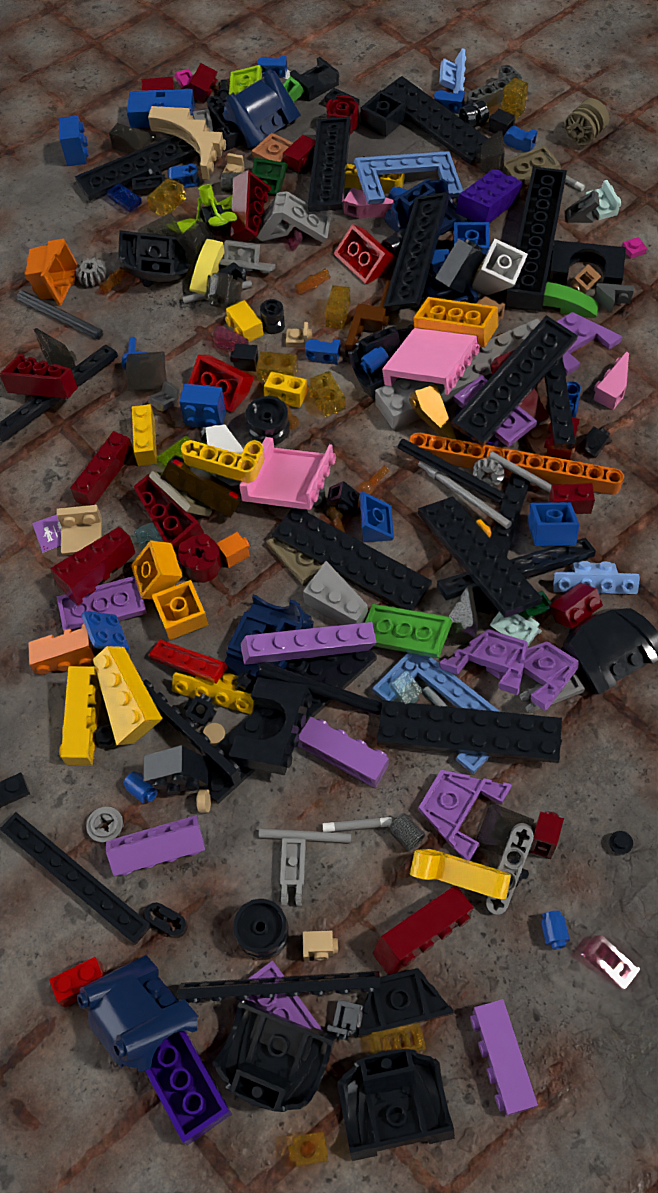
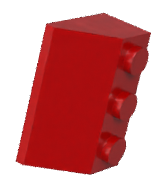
M353 224L334 252V255L365 284H369L387 273L396 259L390 251L364 228Z
M198 355L188 384L222 387L226 410L234 412L249 394L254 376L211 355Z

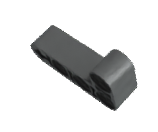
M510 65L500 66L498 80L468 93L467 105L483 100L487 107L490 108L518 96L521 93L522 76Z

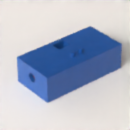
M193 89L129 91L127 116L130 129L150 128L148 116L151 106L189 108L190 115L193 116L194 120L195 102Z

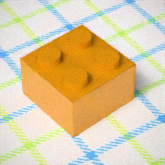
M149 541L131 564L141 599L153 600L152 594L175 586L183 577L172 543Z
M191 580L152 594L154 604L169 641L209 625L206 613Z

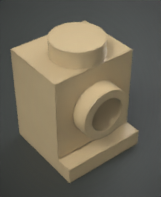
M332 931L303 932V957L305 962H310V957H314V960H328V956H334V954L338 953V938H333Z

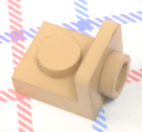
M228 153L227 165L223 173L243 172L245 169L243 156Z
M304 322V329H287L286 347L305 348L306 342L312 339V329H309L308 322Z

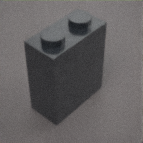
M458 238L435 278L463 294L486 254L481 252L482 247L467 238L464 242Z

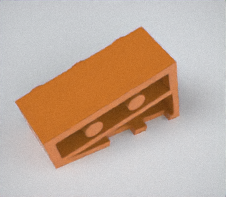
M82 624L81 629L75 631L71 629L64 630V634L57 637L49 635L29 642V665L35 674L40 675L48 674L52 671H68V666L91 667L94 665L93 659L98 655L97 648L93 646L85 624Z

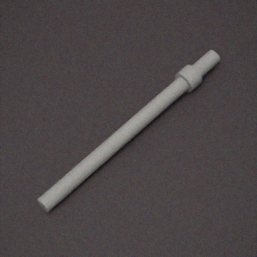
M422 461L418 463L419 467L428 472V476L434 480L438 479L506 529L511 526V521L442 472Z

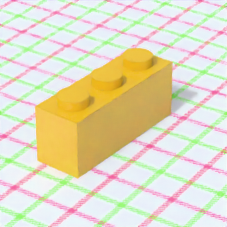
M151 404L132 406L133 444L138 466L157 464L155 418Z

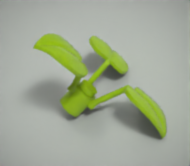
M202 185L198 188L200 197L197 198V218H189L173 224H167V227L175 233H186L196 229V224H199L201 203H204V206L212 205L216 215L208 220L209 225L221 226L237 220L235 213L224 212L219 214L215 206L222 205L223 211L232 210V195L217 203L212 185Z

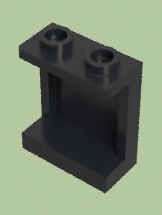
M321 57L317 58L316 67L303 74H299L296 70L290 72V76L300 83L305 90L302 96L308 101L339 85L338 70Z

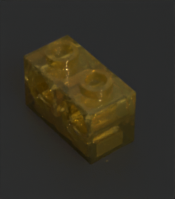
M514 77L503 90L501 110L515 115V120L525 112L528 91L527 82Z
M167 178L147 196L150 211L164 218L186 199L184 185L170 178Z
M332 285L325 310L326 327L344 329L351 303L350 287Z
M260 351L256 368L258 381H267L271 372L296 377L298 370L297 355Z
M330 371L309 378V395L311 398H315L318 411H322L325 417L346 409L345 396Z

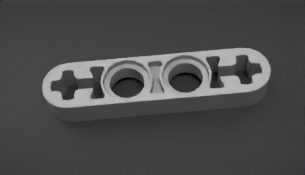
M519 823L513 827L497 868L498 870L510 873L513 879L508 888L507 898L501 899L503 905H498L496 908L493 907V902L491 901V899L496 900V898L487 896L486 905L493 914H502L508 908L533 842V831L525 823ZM523 829L526 830V834L529 836L528 838H523L521 847H525V850L511 845L512 842L517 845L519 836L516 832H521ZM511 851H517L521 855V860L516 864H512L507 860V855Z

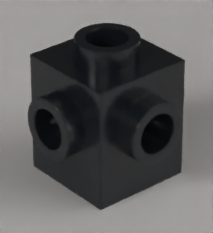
M212 205L201 208L200 222L203 231H219L224 227V225H209L208 220L216 216ZM215 205L219 214L225 212L222 205Z
M343 481L329 488L326 504L339 514L345 515L357 510L360 493Z
M203 693L201 696L195 695L194 699L189 697L184 707L187 710L185 715L198 727L200 724L205 725L207 721L211 723L217 711L214 710L215 704L212 703L213 699ZM199 705L205 708V712L202 714L197 712Z

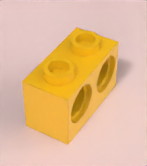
M276 372L270 373L264 385V396L279 398L285 405L300 408L307 394V379Z

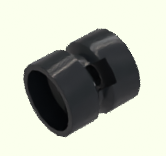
M480 100L472 103V105L469 104L459 109V117L473 127L476 124L488 121L489 110L486 103Z
M404 228L381 242L396 259H398L406 232Z
M275 299L264 301L260 306L263 330L268 334H278L285 328L283 304Z

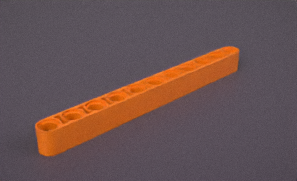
M414 433L410 437L411 443L455 466L473 469L478 460L488 458L490 452L493 451L551 484L592 483L594 492L614 495L620 491L624 480L623 472L615 468L490 445L482 447L478 443L424 433ZM503 467L505 475L511 476V473L515 474Z

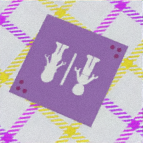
M57 514L32 523L42 553L61 546V524Z

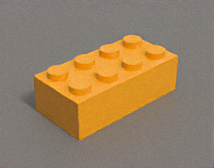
M428 297L413 317L414 328L477 336L479 347L485 348L498 327V307Z

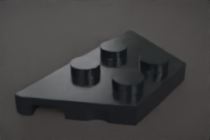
M419 968L380 977V988H375L373 992H367L359 1037L362 1038L453 1015L454 1012L452 1007L439 995L436 988L427 981Z

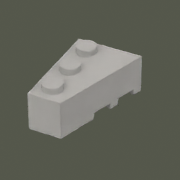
M325 561L303 591L304 604L342 625L364 623L368 616V605L333 567Z

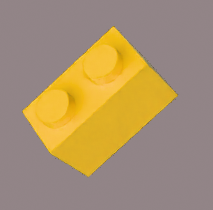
M245 300L226 308V323L234 329L236 337L238 339L241 338L244 344L264 335L261 320Z

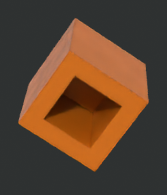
M238 532L217 543L220 556L228 568L250 557L248 550L250 544Z

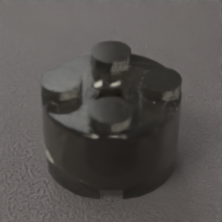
M213 273L212 277L208 275L205 299L210 301V305L214 307H220L221 304L230 307L241 302L243 280L239 277L237 280L232 279L233 275L225 273Z

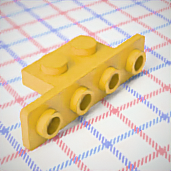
M177 672L173 674L172 692L192 698L195 695L201 696L203 693L213 699V704L250 715L254 712L255 703L251 698V694L235 689L238 685L235 682L238 676L234 674L224 673L217 684L199 677L194 678Z

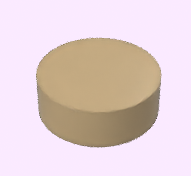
M218 723L208 724L203 730V733L210 739L212 746H216L226 737L223 726Z
M208 789L199 790L197 793L196 804L200 813H208L210 811L211 796Z

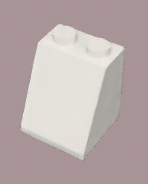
M494 239L471 287L485 295L513 287L528 254Z
M226 425L206 427L207 445L242 454L244 449ZM212 473L214 477L230 486L240 485L241 481Z

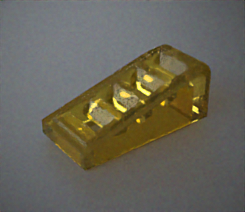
M420 1023L373 1032L368 1037L372 1055L382 1052L380 1040H382L384 1051L391 1050L389 1037H392L395 1050L412 1049L417 1052L426 1050ZM409 1032L413 1034L414 1046H411ZM401 1034L403 1037L405 1048L401 1047L399 1035Z

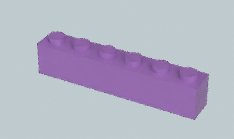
M367 622L246 635L241 642L244 665L369 651L377 642L373 623Z

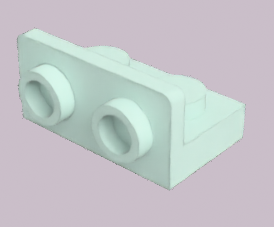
M604 180L602 188L596 189L599 193L600 206L593 211L598 220L618 215L619 207H621V199L614 192L613 186L609 184L608 180Z
M498 612L490 624L491 627L502 634L527 641L528 646L535 636L542 632V630L537 628L539 626L538 622L532 618L526 620L519 614L504 618Z

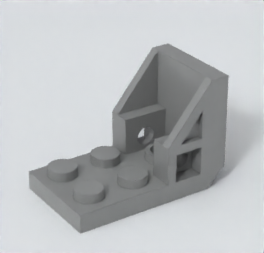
M287 191L279 192L261 216L262 222L256 238L264 241L287 236L295 226L300 231L312 236L315 240L324 243L328 237L331 217L321 211L309 212L306 202Z

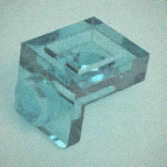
M152 522L134 531L139 544L146 541L148 543L149 541L163 542Z
M407 670L403 671L388 684L400 699L398 702H404L406 705L415 703L419 699L418 695L423 691Z

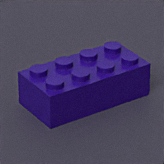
M493 169L459 194L455 213L474 222L490 223L518 201L522 181L517 180L514 176L505 175L500 170Z
M179 1031L166 1038L156 1049L152 1058L151 1068L145 1070L182 1142L189 1145L231 1116L232 1112L187 1031Z

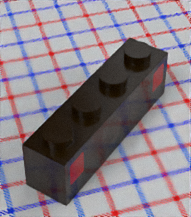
M177 455L168 461L160 477L162 480L230 518L242 501L239 490L204 470L186 465L184 459Z

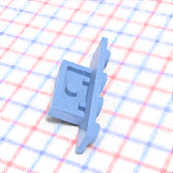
M461 49L455 59V64L443 59L440 65L439 84L453 90V93L457 94L458 91H464L465 49Z
M581 561L573 563V572L554 573V592L567 593L577 584L583 583L597 588L598 593H638L639 574L618 573L615 563Z

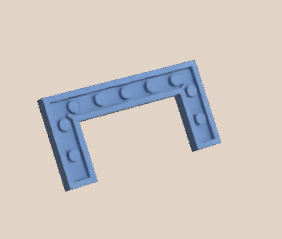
M449 151L355 158L354 161L367 204L384 203L385 196L378 175L437 171L440 179L448 181L450 197H459V194L463 192Z
M407 653L372 688L373 693L382 700L393 701L418 676L458 708L499 711L451 672L440 669V663L432 657ZM460 753L456 757V761L474 775L490 756Z

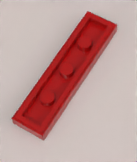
M161 639L148 654L149 658L153 661L217 684L228 668L227 664L223 661Z

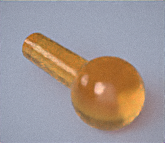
M285 403L288 409L289 429H296L299 426V419L292 414L289 405Z
M383 466L369 481L360 483L358 487L359 493L363 491L371 495L374 492V486L389 472V469Z
M330 507L327 510V518L333 522L335 528L345 532L341 522V509L337 511L336 507Z

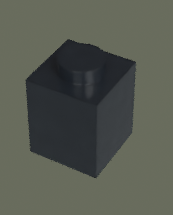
M498 109L489 118V132L504 137L508 129L514 126L515 115Z
M235 344L234 351H231L230 361L233 362L234 367L241 371L256 372L259 360L257 345Z

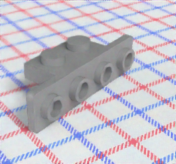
M224 241L225 253L218 266L221 264L227 267L235 262L238 266L243 267L245 271L258 269L261 273H270V271L275 269V264L259 262L260 244Z

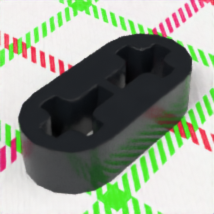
M158 902L151 903L146 907L144 912L145 918L151 926L173 938H180L186 933L187 922L179 913ZM158 909H160L159 912L164 917V919L161 920L160 918L155 917L154 920H152L153 917L151 915V912H157ZM179 920L181 929H175L173 932V928L168 924V921L177 923Z

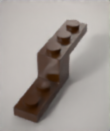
M387 280L379 307L358 303L345 343L346 357H349L348 351H353L356 348V343L359 341V337L363 336V331L375 333L388 326V313L391 314L392 311H386L384 303L391 281Z

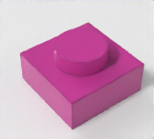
M189 69L176 72L174 77L181 89H186L189 87L193 75Z
M639 237L624 241L622 247H626V254L630 259L646 254L647 247Z

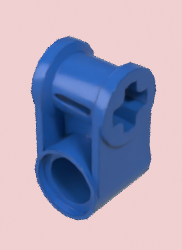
M188 164L170 167L168 169L169 187L177 190L198 186L200 178L197 176V166Z
M570 381L567 382L571 415L576 418L581 386L577 382Z

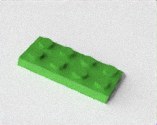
M372 604L365 623H373L377 642L374 645L375 647L433 658L440 657L452 624L451 617Z

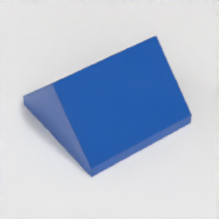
M362 491L360 493V511L363 542L392 541L394 539L391 505Z

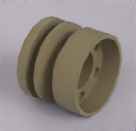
M593 98L584 100L565 119L564 127L566 134L578 145L590 144L609 124L608 110L599 100Z

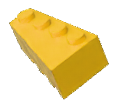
M106 646L93 659L115 742L116 745L135 744L162 720V717L125 647Z
M68 666L65 714L62 727L63 738L62 744L59 747V756L66 765L93 766L96 745L95 734L98 730L102 691L95 667Z

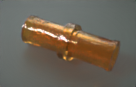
M120 266L115 272H111L109 277L100 284V289L108 294L116 285H120L122 279L129 273Z
M325 268L315 275H309L304 281L295 284V288H298L296 289L297 293L302 295V293L312 288L315 289L319 284L329 280L331 276L328 275V270Z

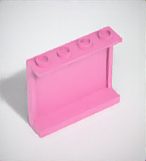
M414 328L383 367L384 384L392 386L398 377L444 384L445 395H448L452 388L456 386L459 378L463 376L467 367L471 365L474 357L479 353L477 336Z
M265 437L262 443L265 460L256 480L251 483L241 482L239 485L242 501L311 510L314 502L318 500L320 489L324 487L325 478L330 474L331 465L335 464L336 454L333 453L332 445L329 444L326 453L274 448L273 438Z

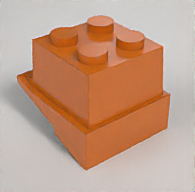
M64 238L48 241V245L29 249V255L26 259L27 267L24 271L26 280L30 282L33 292L37 294L39 299H54L58 306H61L70 286L74 285L77 279L75 274L77 262Z

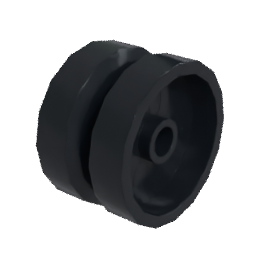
M263 396L253 400L248 405L246 420L248 433L252 440L259 441L262 444L265 437L273 438L274 445L287 438L290 431L288 409L282 400L272 396Z
M264 898L253 899L245 903L236 913L233 922L234 935L241 950L250 958L268 960L279 955L286 947L289 938L287 919L282 908L274 901ZM264 927V930L259 931V928Z

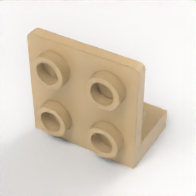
M97 505L57 509V517L61 524L62 555H72L102 537V517Z

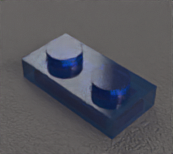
M120 183L107 191V196L129 212L142 204L139 196Z

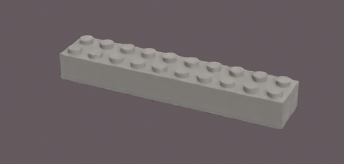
M537 318L490 339L485 348L479 347L478 355L474 357L471 365L467 367L463 376L459 378L456 386L452 388L448 395H445L444 384L401 378L395 381L392 386L385 385L375 390V405L394 431L421 419L410 404V394L417 390L436 384L445 407L456 403L453 401L455 394L481 375L489 380L493 375L490 366L493 360L498 356L516 350L540 321Z

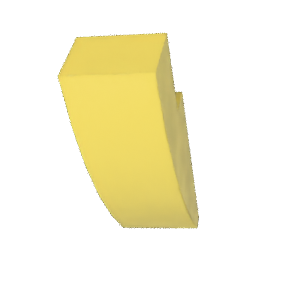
M206 239L194 269L190 291L207 295L219 271L218 265L225 253L223 242Z

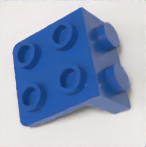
M84 611L81 614L95 648L104 649L106 646L125 647L126 651L130 649L116 615Z

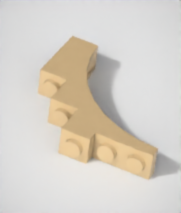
M151 106L148 116L151 131L168 133L189 143L201 158L202 179H209L211 172L214 170L213 162L216 161L217 157H221L223 150L226 149V140L223 139L222 132H210L209 127L206 126V120H193L189 108Z

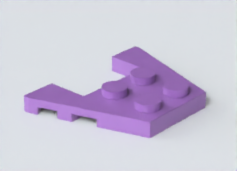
M573 312L557 321L578 335L575 343L563 355L566 376L580 368V362L571 355L575 350L595 338L608 350L622 341L621 335Z
M488 629L470 641L469 646L465 649H458L453 652V656L448 660L446 658L441 660L440 669L458 675L465 664L471 661L481 666L504 672L505 675L499 682V689L518 695L528 642Z
M548 641L527 649L523 673L543 685L533 692L530 697L531 702L544 711L550 707L579 668L578 660ZM486 667V671L498 679L505 675L504 672Z
M440 770L419 805L418 811L463 859L470 861L479 846V842L459 832V829L480 794L502 805L512 785L504 782L503 784L492 782L489 779L471 778L470 775Z

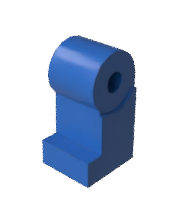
M280 56V58L261 57L258 59L257 63L262 68V74L271 69L272 72L275 71L279 78H286L287 56Z
M439 90L435 92L434 99L451 112L459 114V109L464 106L465 91H458L457 94Z
M511 126L505 133L503 141L510 147L529 152L536 145L538 131L531 129L530 132L520 130L517 126Z
M439 249L434 252L431 263L432 281L437 285L443 284L435 277L447 259L449 249Z
M310 339L305 344L306 357L310 361L337 365L341 352L340 340L333 339L332 343Z

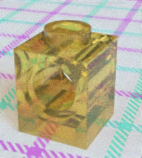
M324 1131L292 1137L293 1144L289 1145L291 1162H296V1167L300 1168L329 1162ZM307 1142L313 1143L316 1148L315 1154L311 1158H304L301 1154V1148Z

